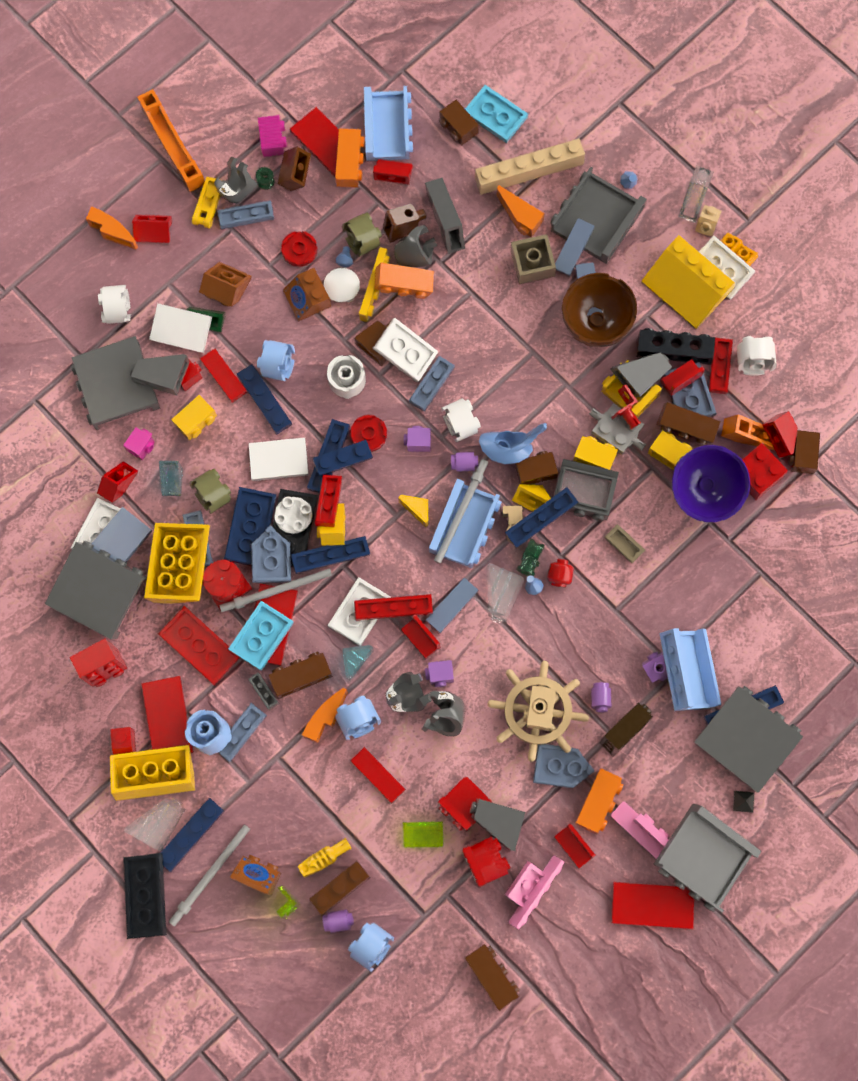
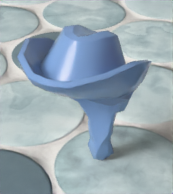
M540 424L527 434L511 431L483 433L479 437V443L482 451L492 461L502 464L519 463L528 458L532 453L533 448L530 443L546 430L547 424Z

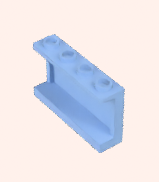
M403 86V91L372 92L371 87H364L367 161L410 159V152H413V141H409V136H412V125H409L408 120L412 119V110L408 108V103H411V92H407V86Z
M457 479L429 546V552L435 555L469 487L460 479ZM478 489L475 490L444 558L472 568L474 563L478 564L481 553L478 552L481 546H485L488 539L486 532L488 529H492L495 521L492 518L494 512H498L502 504L499 501L500 495L496 494L494 496Z
M679 628L659 633L674 710H700L720 706L721 700L706 629L679 631Z

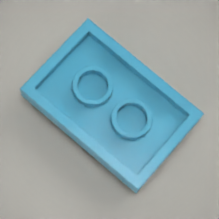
M484 85L465 108L480 126L505 143L511 139L528 118L527 112L487 85Z
M261 601L228 649L262 671L294 622Z

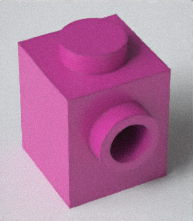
M136 427L123 446L126 451L143 460L146 454L153 450L155 441L149 431L144 428L140 430Z

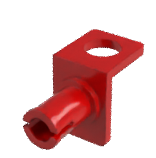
M625 384L618 390V393L627 406L616 412L611 418L613 420L617 416H622L632 430L641 424L632 411V407L638 401ZM624 391L628 394L629 399L625 396Z

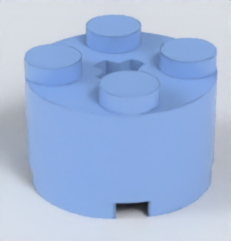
M265 340L262 346V356L257 360V368H260L263 377L286 381L285 378L289 379L294 367L295 360L291 359L292 354H295L294 346L292 344Z
M365 696L356 698L354 703L348 706L345 704L336 709L338 713L335 718L347 740H350L349 736H353L354 739L359 738L374 730L373 725L375 723L378 725L381 723V719L371 700L366 699Z
M199 710L191 715L187 721L186 739L202 753L207 755L218 753L231 741L232 735L229 724L215 711Z
M366 923L360 931L362 935L358 941L354 940L348 951L351 952L350 957L372 972L374 970L372 968L373 964L375 963L377 966L380 964L391 947L388 944L389 940L394 941V937L377 924L372 923L370 925Z

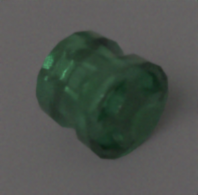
M268 167L259 168L255 174L258 186L263 190L271 189L275 183L272 170Z
M531 538L523 556L531 557L533 561L538 562L545 545L542 543L538 544Z
M523 555L521 558L522 562L517 566L516 570L525 576L532 575L534 577L535 569L539 567L540 562L530 556Z

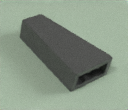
M443 178L426 182L427 197L447 253L450 254L465 249L462 223Z

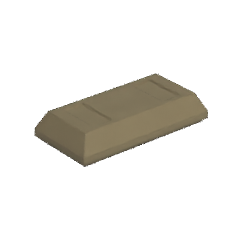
M618 524L604 537L631 563L645 551Z

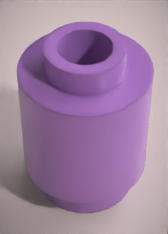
M457 452L455 455H451L452 470L475 471L474 467H478V455L474 456V452Z
M599 682L593 684L591 702L592 708L596 709V712H607L611 708V688H609L608 683Z
M346 909L328 912L327 915H323L325 932L330 931V933L350 930V926L354 925L352 913H348Z

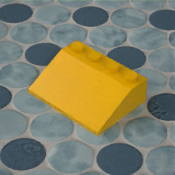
M680 235L665 249L641 280L644 285L695 329L705 321L735 286L733 280Z
M155 523L144 595L145 599L153 603L166 604L200 601L210 525Z

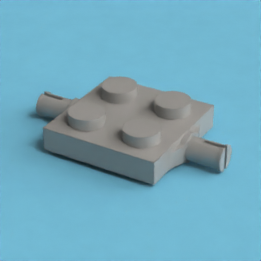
M613 403L609 410L603 414L595 408L591 410L589 415L598 420L591 434L604 443L613 445L621 455L632 444L641 451L646 446L644 442L637 438L638 433L644 426L642 422L631 430L622 416H617L612 420L611 417L621 410L616 404Z

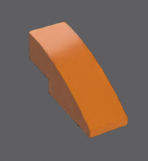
M91 206L86 217L90 227L100 230L103 239L137 250L138 246L135 239L119 221L104 211Z
M342 688L319 707L302 733L304 738L318 743L325 726L334 727L336 722L335 716L338 713L336 709L343 705L348 694L347 689Z

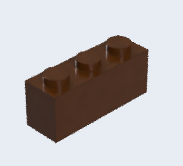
M666 402L663 404L656 425L661 426L660 430L671 433L675 431L679 433V437L685 439L691 437L697 439L696 443L707 445V443L711 444L714 442L721 421Z
M314 652L308 655V659L303 661L301 659L295 660L290 663V666L275 668L269 674L278 699L333 677L323 652L320 654L319 652Z
M356 861L309 898V900L320 915L323 916L371 877L359 861Z
M484 944L466 956L465 959L500 1011L519 998L517 993L520 989L514 980L509 982L506 977L508 971L503 963L498 965L494 957L497 954L492 946L487 947Z

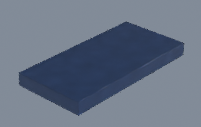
M239 487L224 560L252 566L251 544L270 526L277 494Z

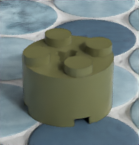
M368 212L360 214L342 224L343 233L347 232L348 235L345 239L355 255L359 253L358 256L360 257L380 246L379 238L382 237V234L378 227H374Z
M215 469L208 470L189 482L191 488H196L197 490L195 496L206 511L209 510L210 514L229 503L231 499L229 487L226 484L222 485L219 480L220 476Z

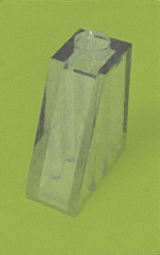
M696 166L678 217L696 223L714 171Z
M488 563V616L496 623H507L523 585L524 577Z
M172 797L170 801L165 798L128 825L124 832L162 852L186 809L181 807L183 803Z

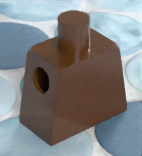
M412 204L387 210L382 228L389 242L392 243L409 235L415 227H418L419 221L427 218L426 212L423 208L416 211Z
M376 321L354 339L355 344L382 367L387 359L373 348L390 322L385 326L380 321Z

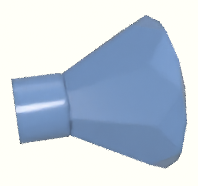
M625 171L621 175V184L624 188L632 189L637 184L638 179L634 172Z
M343 247V251L336 257V263L339 266L350 267L353 265L350 247Z
M532 575L528 576L525 585L527 593L531 595L539 594L544 586L542 581L534 578Z

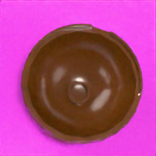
M608 273L587 274L574 281L568 288L562 302L563 321L569 333L577 341L589 347L612 346L620 342L632 329L637 316L636 297L632 289L622 279H616L609 276ZM592 307L602 310V313L594 312L591 315H587Z

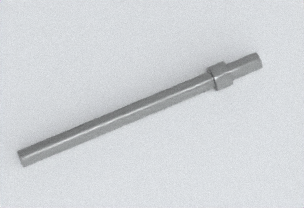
M482 459L476 472H473L470 478L472 481L436 554L434 562L441 564L478 484H481L484 478L483 473L488 465V461Z
M329 568L243 598L241 596L234 598V601L220 605L221 612L234 608L240 609L245 607L244 605L330 577L332 576L331 570Z
M245 824L186 900L178 905V910L168 921L171 925L175 927L183 915H187L191 910L190 906L250 831L249 827Z

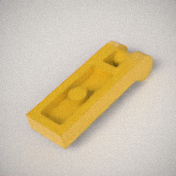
M206 176L192 218L193 225L198 226L201 224L209 229L212 226L213 217L221 197L214 185L215 178ZM201 214H207L206 218L201 217Z

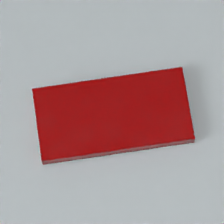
M315 107L290 128V132L336 178L339 129Z
M260 583L258 592L276 586ZM291 589L258 600L254 610L263 601L292 620L298 590ZM289 631L267 664L282 666Z
M185 606L158 633L162 639L214 686L240 659L239 656L229 651L228 648L230 646Z
M181 676L141 683L152 750L189 745L190 752L194 753L193 745L188 742L185 736L188 716Z
M613 882L611 923L693 929L694 898L688 895L689 890L686 888L682 890L677 886Z

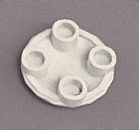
M337 268L326 276L324 288L331 300L351 302L360 289V281L352 270Z
M287 496L275 509V522L281 530L287 533H300L307 529L311 523V506L301 498Z

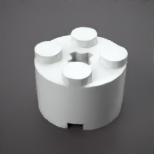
M126 285L104 286L100 288L98 300L99 305H103V312H101L102 323L130 322L131 314H127L130 308V299Z
M744 337L737 346L738 370H743V374L750 376L765 374L764 371L770 369V372L773 371L777 364L775 344L772 337Z
M341 355L334 358L328 365L327 378L329 386L336 395L349 399L363 390L366 377L363 364L358 358L351 355Z
M463 398L441 408L442 412H446L443 418L452 436L456 435L457 438L454 439L456 442L478 433V428L481 427L478 418L472 415L471 410H473L470 401H465Z

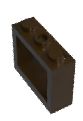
M638 702L603 736L599 743L612 757L652 719L653 716L649 707Z

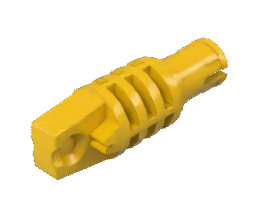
M344 838L332 847L326 846L303 861L298 868L305 878L336 862V857L352 848L347 839Z

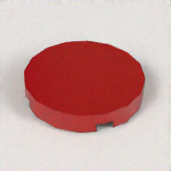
M291 232L282 241L281 251L283 258L292 266H307L317 256L316 240L308 232Z
M363 415L357 418L351 426L350 438L353 444L367 440L370 451L374 452L385 444L387 428L385 423L376 416Z

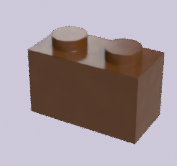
M457 99L439 111V123L444 129L447 128L453 140L458 141L461 145L479 133V124Z
M298 146L284 151L277 184L289 191L305 187L311 154Z
M797 430L794 453L789 456L788 464L791 465V472L814 474L817 471L820 433Z
M542 451L537 453L536 456L528 457L519 463H515L520 484L531 485L558 477L553 452Z

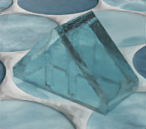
M159 460L162 496H181L183 475L181 464L179 461Z
M366 645L342 649L345 676L349 681L373 653L374 649L372 646Z

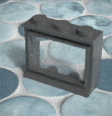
M563 459L554 496L568 487L579 502L569 512H573L578 517L590 516L596 521L608 520L619 472Z

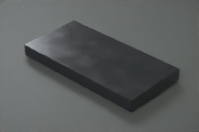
M280 489L277 506L285 497L289 496L303 499L311 506L312 510L310 525L307 529L295 534L281 530L276 524L274 517L272 527L290 543L291 558V554L307 551L318 495Z
M163 853L123 857L127 939L167 935Z

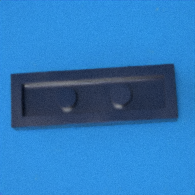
M367 440L314 457L313 462L318 476L321 477L371 460L373 456Z

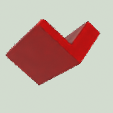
M378 159L373 169L374 180L410 185L413 164Z
M135 215L132 220L133 238L136 242L169 243L172 216Z
M691 359L662 378L660 382L669 394L673 396L702 377L705 369L703 366L698 368Z
M415 614L412 616L413 619L401 628V631L426 660L441 647L439 641Z
M571 823L554 836L555 840L578 869L596 856Z

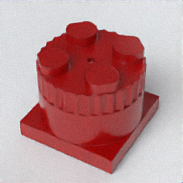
M223 559L211 563L204 571L202 585L219 609L220 605L234 601V598L242 597L253 590L234 562Z
M489 837L462 850L479 888L507 875V870L510 869L506 857L502 858L499 853L502 848L497 838L492 839V837Z

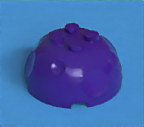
M704 445L689 451L676 463L672 476V491L678 506L690 517L702 522H719L732 517L742 508L749 495L750 476L745 463L736 453L722 446Z

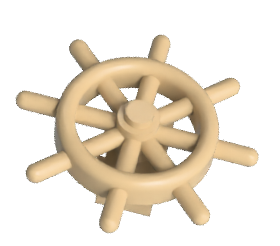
M547 661L541 662L539 677H531L523 681L519 680L513 670L508 669L506 675L513 683L514 688L510 691L506 702L489 700L487 703L490 708L505 710V719L509 728L497 736V742L502 743L514 734L520 740L529 743L528 760L530 762L536 759L537 745L548 744L555 740L565 753H569L571 747L562 735L568 728L570 721L587 722L589 720L587 714L572 712V704L568 693L579 686L580 681L574 679L562 687L556 681L547 678L549 665ZM521 694L529 705L516 704L514 701ZM561 700L564 711L554 709V704ZM513 711L524 713V717L516 722ZM552 717L563 718L558 728L552 723ZM525 725L527 728H532L531 734L526 733L521 728ZM540 729L550 732L547 735L539 736Z

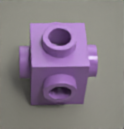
M656 651L647 657L648 660L643 662L642 666L652 683L658 679L661 681L667 679L668 675L663 652L658 654ZM661 664L662 667L656 668V665Z

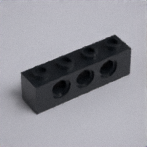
M651 328L640 329L636 357H644L661 352V354L667 356L669 361L688 362L692 359L695 363L700 362V364L711 365L714 357L715 337H710L708 334L692 335L689 332L679 334L673 333L670 330L660 332L654 331ZM653 341H659L661 346H655ZM677 343L680 347L674 348L671 344ZM690 345H696L699 349L693 350Z

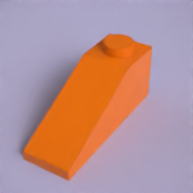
M498 185L497 197L513 224L522 235H528L532 238L543 223L545 213Z
M739 414L724 418L722 437L757 447L763 443L768 449L775 450L761 423Z

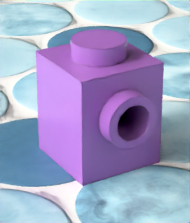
M422 426L408 428V434H404V445H407L408 452H431L430 428H423Z
M452 660L428 663L429 668H425L426 680H430L431 685L445 687L446 683L454 682Z

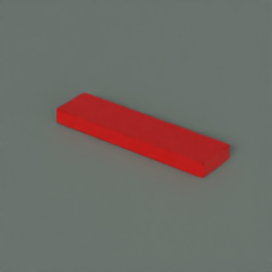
M431 594L354 601L356 621L414 616L415 614L417 616L433 614Z

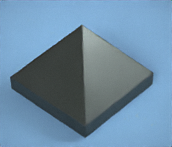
M734 791L733 811L754 813V792Z

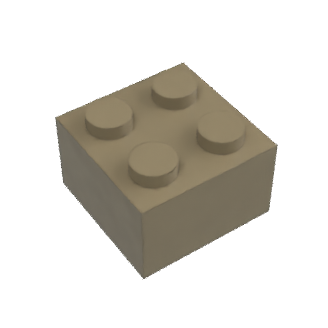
M547 234L511 242V255L519 284L555 277L556 266Z

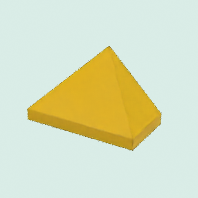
M519 484L512 501L533 512L550 500L551 497L543 485Z
M406 495L398 497L399 503L423 526L427 527L429 525L428 499Z

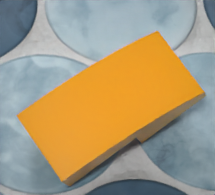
M727 233L720 240L749 266L758 258L757 252L743 245L741 239L730 233Z

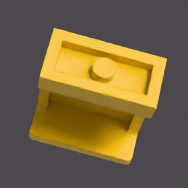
M615 375L612 377L607 376L602 382L601 392L622 409L627 406L618 393V390L623 385ZM652 385L641 397H635L638 402L632 407V411L637 418L660 395L662 388L659 385ZM624 391L625 396L629 399L628 394Z

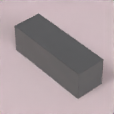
M259 672L248 679L269 711L279 705V702Z

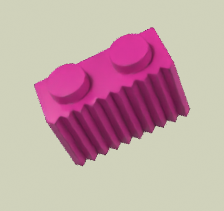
M279 115L258 117L263 157L283 155L284 148H287L286 137L282 136V132L285 131L284 120L281 121Z

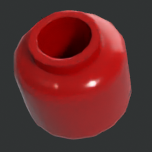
M557 559V562L550 563L547 579L551 582L552 586L566 588V585L572 583L574 567L568 564V560Z

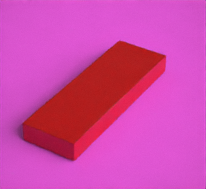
M715 337L714 357L710 368L709 392L728 393L733 346L732 339Z
M215 348L200 358L201 362L232 403L247 393V390Z
M323 475L315 526L335 527L343 480L342 476Z
M365 747L350 760L391 804L406 790Z

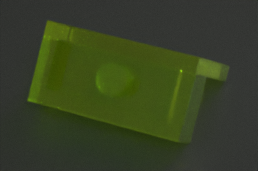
M403 822L404 847H443V822Z
M280 885L278 889L288 901L276 912L281 918H287L301 904L285 886Z

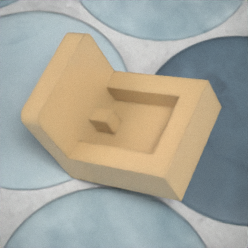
M704 205L695 231L712 237L721 210L713 206Z

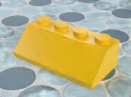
M189 745L110 755L111 794L116 801L195 791L194 769Z

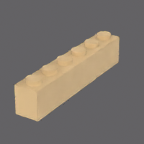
M580 139L572 140L475 169V180L480 195L497 190L498 185L506 188L583 165L585 152Z

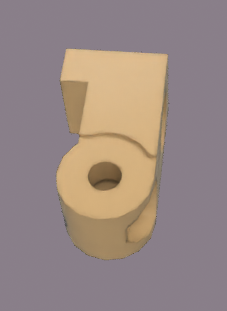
M503 506V517H508V530L522 520V506Z

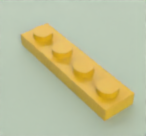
M382 247L379 248L359 312L360 321L367 322L369 316L372 317L374 312V306L372 305L379 296L380 290L374 289L375 269L380 263L389 264L390 261L387 249Z

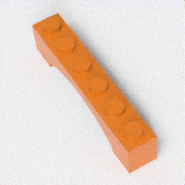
M154 89L138 96L137 98L143 112L189 192L202 187L205 182L203 174L181 141Z

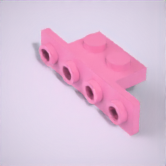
M622 802L611 814V817L655 859L658 858L669 841L667 839L669 835L661 828L658 830L653 825L654 821L647 814L643 816L640 813L638 815L626 802Z
M553 856L543 871L527 861L505 893L507 897L519 905L508 921L509 924L520 929L526 923L529 914L537 907L543 893L549 889L554 877L560 873L564 864L563 860Z

